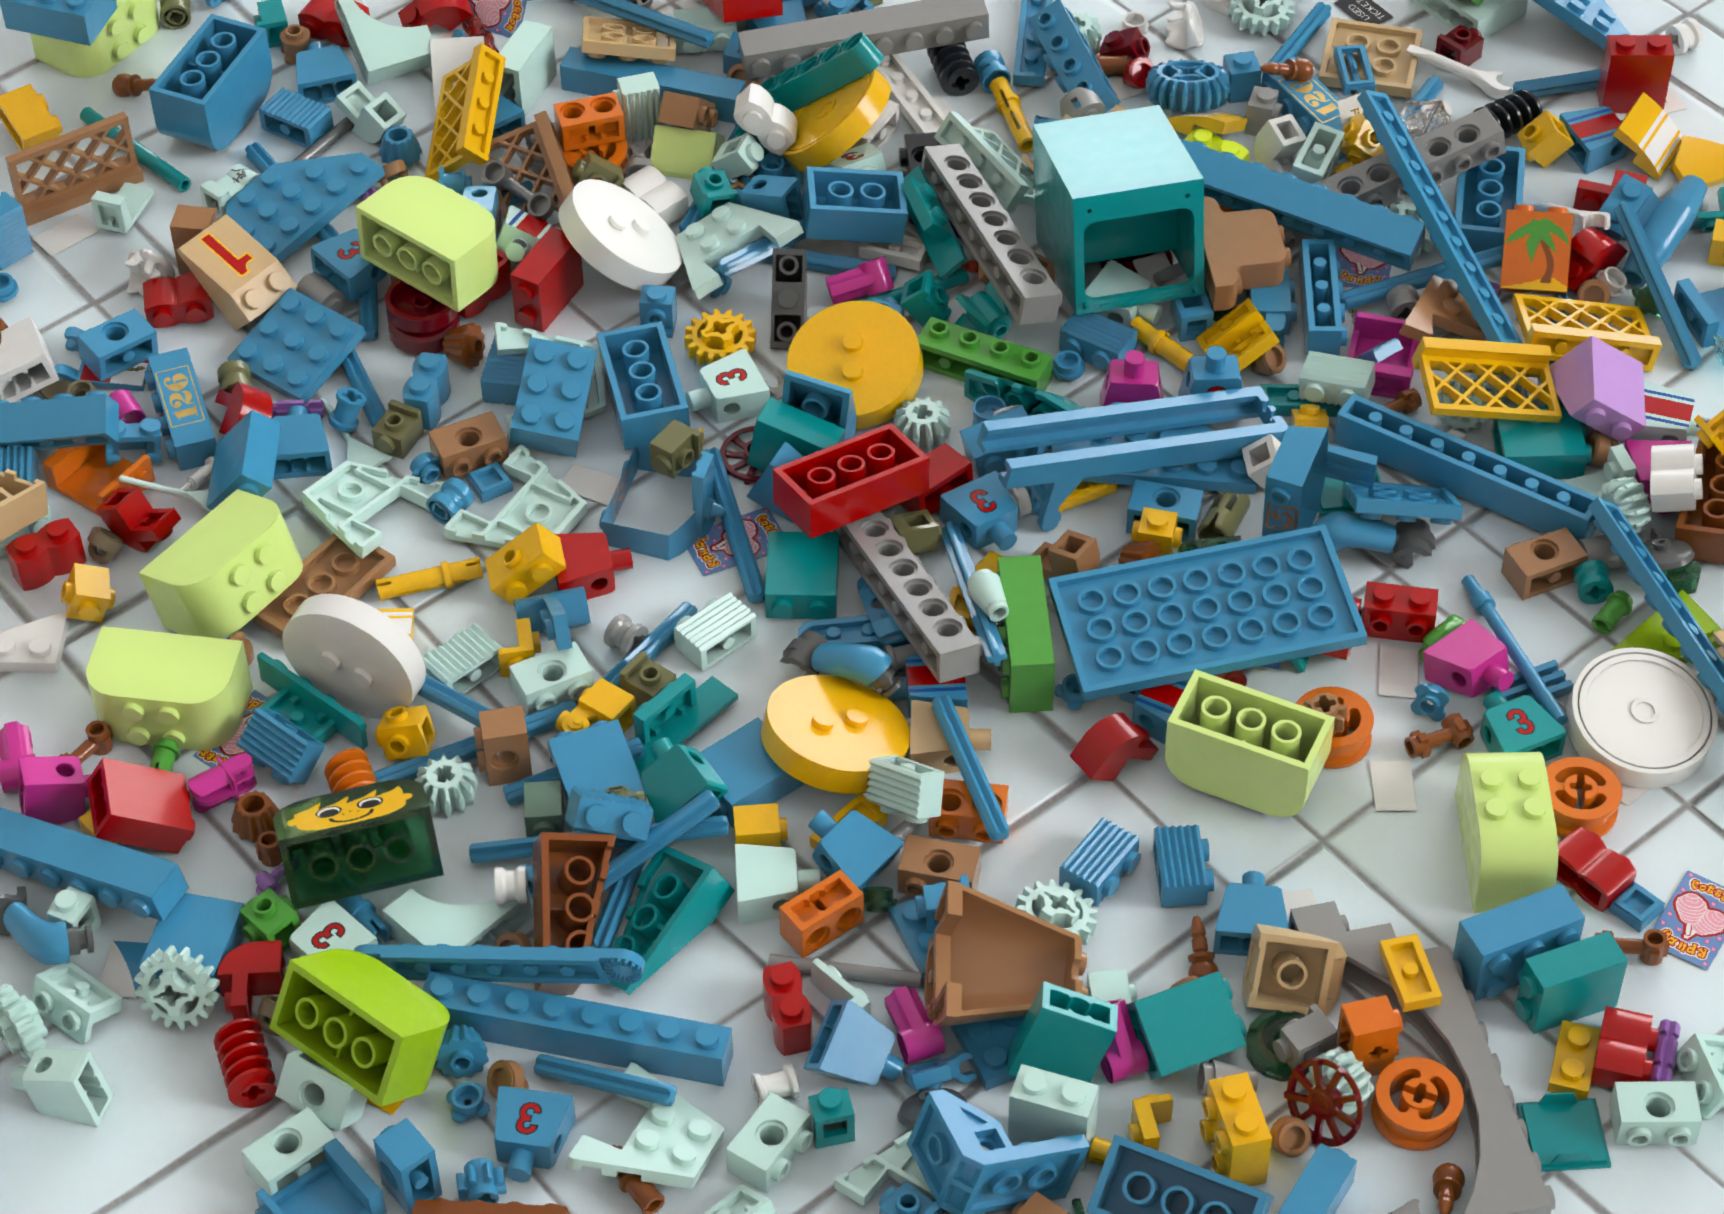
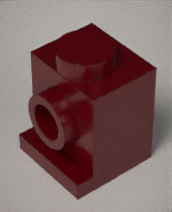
M1460 24L1446 35L1440 34L1437 36L1435 53L1470 66L1482 57L1484 38L1478 29L1473 27L1467 29Z

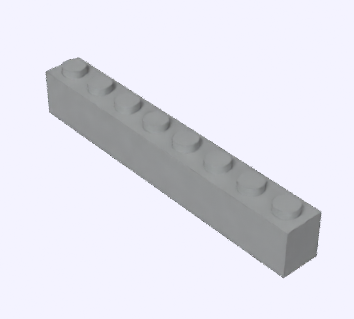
M921 0L738 32L739 52L746 80L777 75L859 32H863L884 56L989 38V14L984 0Z

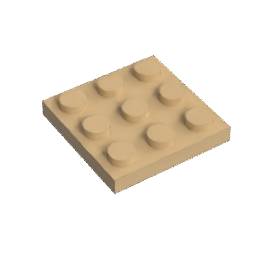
M583 15L582 53H588L589 57L601 59L605 58L606 55L618 56L623 61H636L637 58L649 59L654 64H667L668 61H675L676 42L674 37L624 19Z
M1332 17L1318 80L1326 87L1342 89L1333 57L1334 47L1365 45L1376 83L1375 91L1387 93V95L1392 97L1410 98L1418 58L1407 53L1406 50L1410 44L1421 47L1423 30ZM1353 53L1360 80H1365L1358 54ZM1343 54L1350 81H1352L1345 54Z

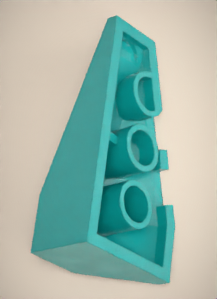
M968 369L964 374V396L973 402L979 397L994 395L1002 398L1007 407L1022 405L1028 416L1086 408L1069 398L976 370Z
M669 846L657 852L641 873L637 883V887L640 889L635 904L629 905L625 913V917L628 919L623 935L615 939L612 947L634 951L645 960L643 975L639 982L624 984V981H621V983L610 981V984H608L628 995L708 927L735 892L732 886L713 866Z

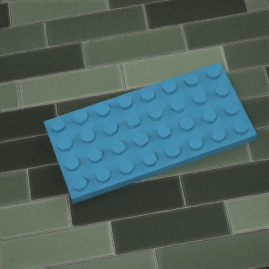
M1326 524L1048 578V589L1083 701L1190 680L1195 669L1211 675H1217L1367 645L1368 635Z

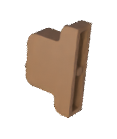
M1204 196V280L1213 311L1233 308L1237 302V295H1242L1243 289L1274 287L1283 282L1285 267L1291 266V252L1289 247H1284L1285 236L1283 226L1277 224L1276 217L1271 211L1254 209L1223 212L1215 199Z

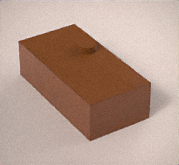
M1699 438L1696 454L1703 455V475H1697V478H1702L1703 499L1696 500V510L1679 512L1675 527V539L1689 544L1695 552L1693 560L1724 564V455L1714 445L1708 449Z

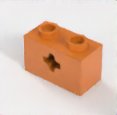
M1387 995L1341 1004L1336 1048L1339 1046L1345 1052L1352 1051L1355 1059L1359 1062L1363 1061L1365 1071L1371 1073L1372 1076L1381 1074L1389 1064L1394 1062L1395 1055L1399 1054L1398 1035L1399 1032L1403 1031L1400 1012L1398 1009H1392Z

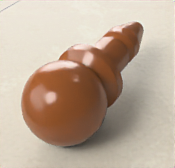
M1305 58L1287 59L1284 63L1270 62L1260 67L1263 72L1270 75L1283 76L1286 81L1305 82L1310 80L1314 73L1312 63Z
M123 73L113 79L112 90L119 97L139 96L142 91H149L148 89L157 79H141L137 74L129 75Z
M1194 916L1190 929L1191 937H1193L1191 941L1194 953L1188 956V961L1192 963L1188 971V977H1202L1219 970L1213 962L1215 953L1207 952L1206 929L1200 917Z
M1443 1163L1433 1173V1193L1438 1199L1437 1209L1439 1214H1450L1453 1210L1454 1201L1458 1200L1461 1196L1462 1188L1465 1184V1175L1458 1165Z

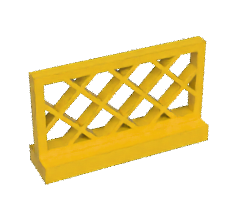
M483 43L474 47L471 60L443 76L425 177L437 181L439 179V166H444V173H451L471 161L479 166L488 162L506 58Z
M1514 293L1512 304L1525 338L1524 344L1550 346L1552 352L1550 361H1557L1592 335L1642 362L1643 371L1652 372L1662 343L1659 337L1651 336L1640 307ZM1528 307H1533V308H1535L1536 310H1538L1539 312L1536 313V312H1534L1533 310L1529 309ZM1558 310H1563L1569 313L1570 315L1567 316ZM1591 314H1596V315H1598L1599 317H1601L1602 319L1599 320V319H1597L1596 317L1592 316ZM1548 316L1558 323L1554 324L1553 322L1549 321L1544 317ZM1621 317L1632 318L1633 322L1630 323ZM1579 319L1580 321L1584 322L1590 327L1587 328L1582 324L1578 323L1576 320ZM1609 323L1613 324L1614 326H1616V327H1618L1619 329H1621V331H1618V330L1614 329L1613 327L1609 326L1608 324H1609Z
M1422 337L1411 358L1413 368L1420 369L1431 415L1559 423L1563 417L1548 364L1552 358L1551 348L1548 345ZM1431 370L1444 371L1448 376L1442 380ZM1462 372L1475 373L1481 378L1474 382ZM1495 375H1507L1512 381L1506 384ZM1526 377L1541 378L1542 384L1538 387ZM1455 379L1468 390L1462 395L1448 383ZM1485 381L1500 391L1495 397L1481 387ZM1517 383L1531 393L1527 399L1512 389ZM1442 391L1454 400L1455 403H1439L1437 394ZM1473 393L1487 403V405L1477 406L1468 397ZM1505 395L1519 407L1509 408L1500 399ZM1537 397L1548 406L1549 410H1541L1531 402Z

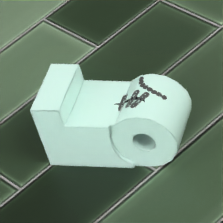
M237 164L230 169L226 176L217 182H213L210 179L200 185L204 207L216 208L217 216L220 219L226 214V203L257 178L259 174L243 164Z

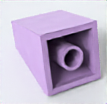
M1591 335L1549 366L1556 393L1571 417L1620 443L1625 442L1646 427L1642 362Z

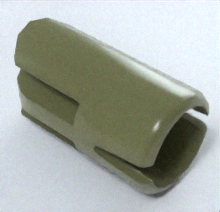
M1219 491L1198 527L1200 541L1207 547L1215 546L1219 539H1221L1219 545L1230 543L1250 507L1251 500L1249 496L1240 494L1237 498V494L1234 492H1226L1224 494L1223 491Z

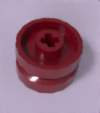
M397 279L388 287L385 294L389 337L395 347L415 355H420L422 352L436 354L443 351L442 343L447 330L460 326L459 312L400 279Z

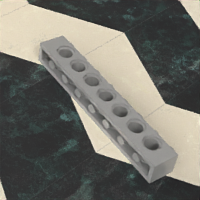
M1486 107L1412 139L1436 185L1506 153L1504 130ZM1386 152L1316 182L1326 186L1331 191L1339 194H1351L1360 201L1371 205L1379 204L1386 207L1409 197L1403 189V183L1396 170L1390 165ZM1283 227L1285 236L1284 247H1289L1290 250L1301 245L1302 239H1315Z
M960 143L925 146L921 167L931 187L936 192L942 209L1019 325L1056 321L1058 309L1062 305L1063 300L1060 288L1055 285L1047 269L1042 266L1034 250L1030 248L1023 238L1021 231L1017 229L1011 220L1009 213L1005 211L998 201L996 194L992 192L986 183L984 176L979 173L973 164L971 157L967 155Z
M880 511L830 531L839 533L840 547L887 612L893 617L897 626L939 684L979 673L980 657L983 656V646L980 638L972 634L967 627L965 618L957 614L952 607L950 598L947 595H943L937 587L935 578L932 575H928L922 566L920 558L917 555H913L908 548L905 538L899 536L895 531L889 517H885Z

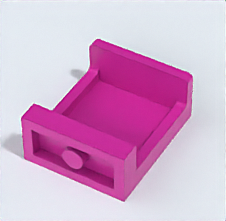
M1357 312L1347 357L1357 359V356L1393 338H1398L1403 347L1402 350L1383 361L1375 362V384L1371 395L1396 399V393L1410 389L1414 372L1411 358L1420 342L1399 334L1401 327L1406 321L1405 319Z

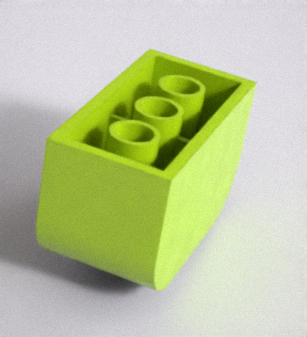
M330 949L290 959L269 1028L372 1102L382 1107L418 1096L426 1091L449 1023L450 1014L442 1003L374 957L353 950Z

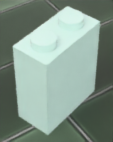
M524 19L500 50L499 54L506 58L500 94L522 108L526 117L556 77L557 70L552 26Z
M1021 1064L1009 1095L1008 1138L1013 1146H1016L1022 1142L1033 1143L1050 1140L1057 1136L1067 1137L1084 1134L1091 1147L1092 1141L1096 1137L1099 1085ZM1089 1150L1079 1169L1080 1171L1084 1172L1089 1158Z

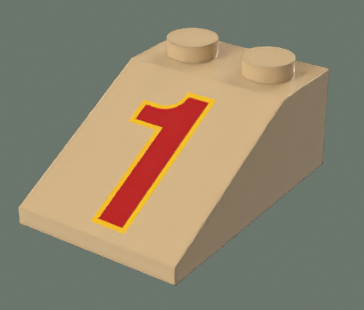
M227 214L176 250L235 331L250 323L274 305L289 288L295 289L298 287L279 260Z

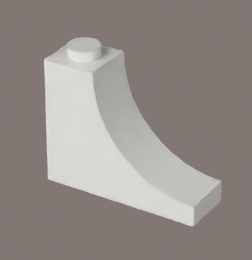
M31 317L1 331L0 400H5L9 403L16 402L59 380L46 342Z

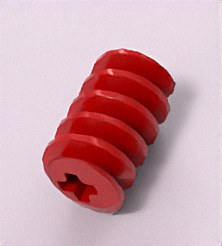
M241 1018L227 1023L219 1029L213 1040L221 1072L224 1076L223 1079L229 1101L241 1108H255L264 1105L275 1097L277 1089L274 1084L276 1080L275 1074L271 1070V1060L268 1058V1050L264 1045V1036L260 1033V1022L252 1018Z

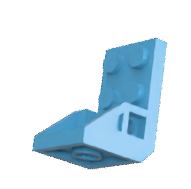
M944 1089L928 1093L907 1142V1146L939 1207L952 1214H981L1014 1208L1020 1201L1026 1202L1035 1191L1051 1201L1066 1198L1090 1148L1084 1134L1067 1137L1057 1136L1050 1140L1033 1143L1022 1142L1013 1146L999 1120ZM982 1146H983V1147H987L989 1150H988V1151H984V1149L982 1148Z

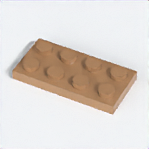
M333 534L302 561L303 569L300 576L252 618L251 621L282 639L286 624L304 600L318 594H338L358 600L376 584V579H382L396 566L395 556L378 547L364 558H361L337 535Z

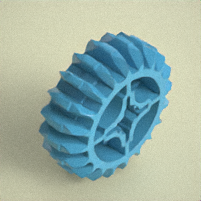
M1193 59L1169 60L1167 63L1161 62L1151 67L1146 79V93L1148 100L1155 106L1160 105L1163 110L1170 109L1172 112L1181 111L1183 113L1207 112L1209 109H1217L1228 100L1230 79L1228 71L1220 65H1215L1213 62L1207 63L1204 60L1196 61Z

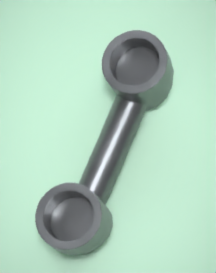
M490 160L484 165L482 178L490 186L497 187V190H508L527 204V209L531 215L541 220H545L552 215L555 209V201L544 192L534 194L514 180L512 171L500 160Z

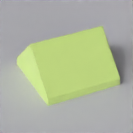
M655 125L650 157L651 165H654L664 176L692 180L694 173H697L701 168L713 167L710 163L721 145L725 143V136L715 132Z

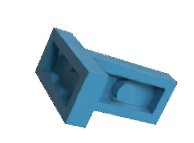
M583 586L513 600L517 619L530 618L531 631H539V634L546 632L547 640H554L558 651L573 648L569 627L591 623L586 592Z

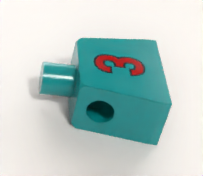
M1494 691L1484 698L1483 706L1486 708V711L1483 713L1480 735L1489 753L1541 752L1545 761L1563 754L1567 735L1566 729L1531 696L1523 695L1507 701L1500 691Z

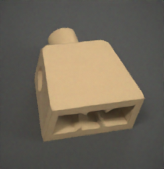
M911 700L910 760L934 767V769H940L939 771H945L944 774L960 772L932 710L933 703ZM955 706L974 750L991 751V729L969 728L970 710L966 707Z

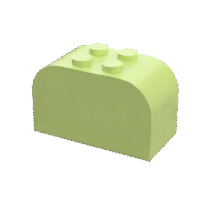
M116 0V11L91 46L30 33L35 57L37 60L73 77L88 78L101 75L125 59L158 31L160 19L156 0Z
M405 176L387 183L356 206L361 258L451 309L460 312L496 283L498 279L495 220L493 215L478 203L467 199L433 179L423 176Z
M237 489L138 574L164 628L184 635L223 638L241 629L300 576L303 562L278 505L270 499Z
M102 626L86 667V677L97 719L104 721L111 727L113 733L111 739L138 746H153L159 739L166 738L175 741L179 746L178 749L203 751L217 748L231 740L239 730L253 689L244 643L240 640Z
M1195 669L1167 721L1165 762L1177 779L1193 789L1270 816L1291 817L1303 809L1330 754L1335 717Z
M1541 752L1464 753L1461 759L1455 797L1473 913H1483L1555 886L1558 871V837L1543 754Z

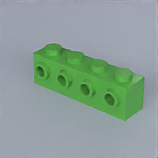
M930 317L917 337L923 357V369L964 382L965 371L972 369L1043 391L1047 389L1052 380V355L979 331Z

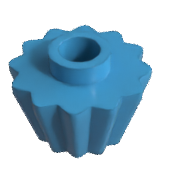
M397 125L390 127L389 130H385L378 154L381 157L382 163H390L402 159L407 166H412L414 161L420 160L419 155L422 154V149L411 129L406 126Z
M465 1024L460 1026L453 1025L451 1029H446L436 1059V1067L442 1069L445 1076L452 1075L455 1079H460L463 1076L472 1078L475 1072H482L484 1070L483 1065L489 1062V1058L487 1056V1047L479 1033L473 1027H467Z

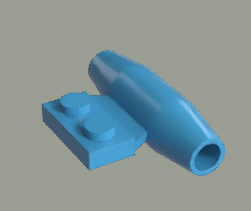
M1624 173L1599 210L1600 212L1610 214V229L1597 228L1618 242L1620 240L1627 241L1614 213V208L1624 201L1632 203L1658 263L1662 268L1671 258L1694 223L1708 187L1701 178L1695 175H1687L1660 201L1653 192V188ZM1630 251L1622 272L1625 274L1629 284L1642 287L1646 282L1632 251Z

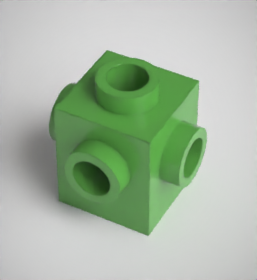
M270 888L259 896L252 898L239 910L244 922L241 930L249 942L281 940L283 951L290 947L289 938L301 925L297 908L287 896L280 898Z

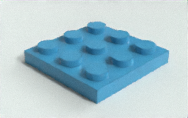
M289 288L227 359L228 361L240 360L249 365L252 378L288 398L308 402L367 333L360 324Z
M1343 482L1342 493L1354 511L1360 513L1361 518L1378 520L1381 519L1382 514L1395 515V520L1416 522V517L1430 518L1431 523L1450 525L1452 520H1462L1463 506L1447 487L1375 482L1374 489Z

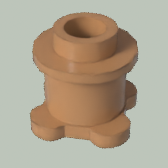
M293 24L286 27L280 33V41L283 44L281 52L285 54L286 64L295 65L296 54L306 51L307 46L310 44V31L308 28Z

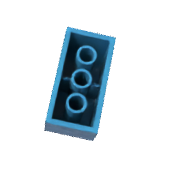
M211 14L148 89L158 131L166 136L216 150L227 148L262 105L270 88L272 60L266 28Z

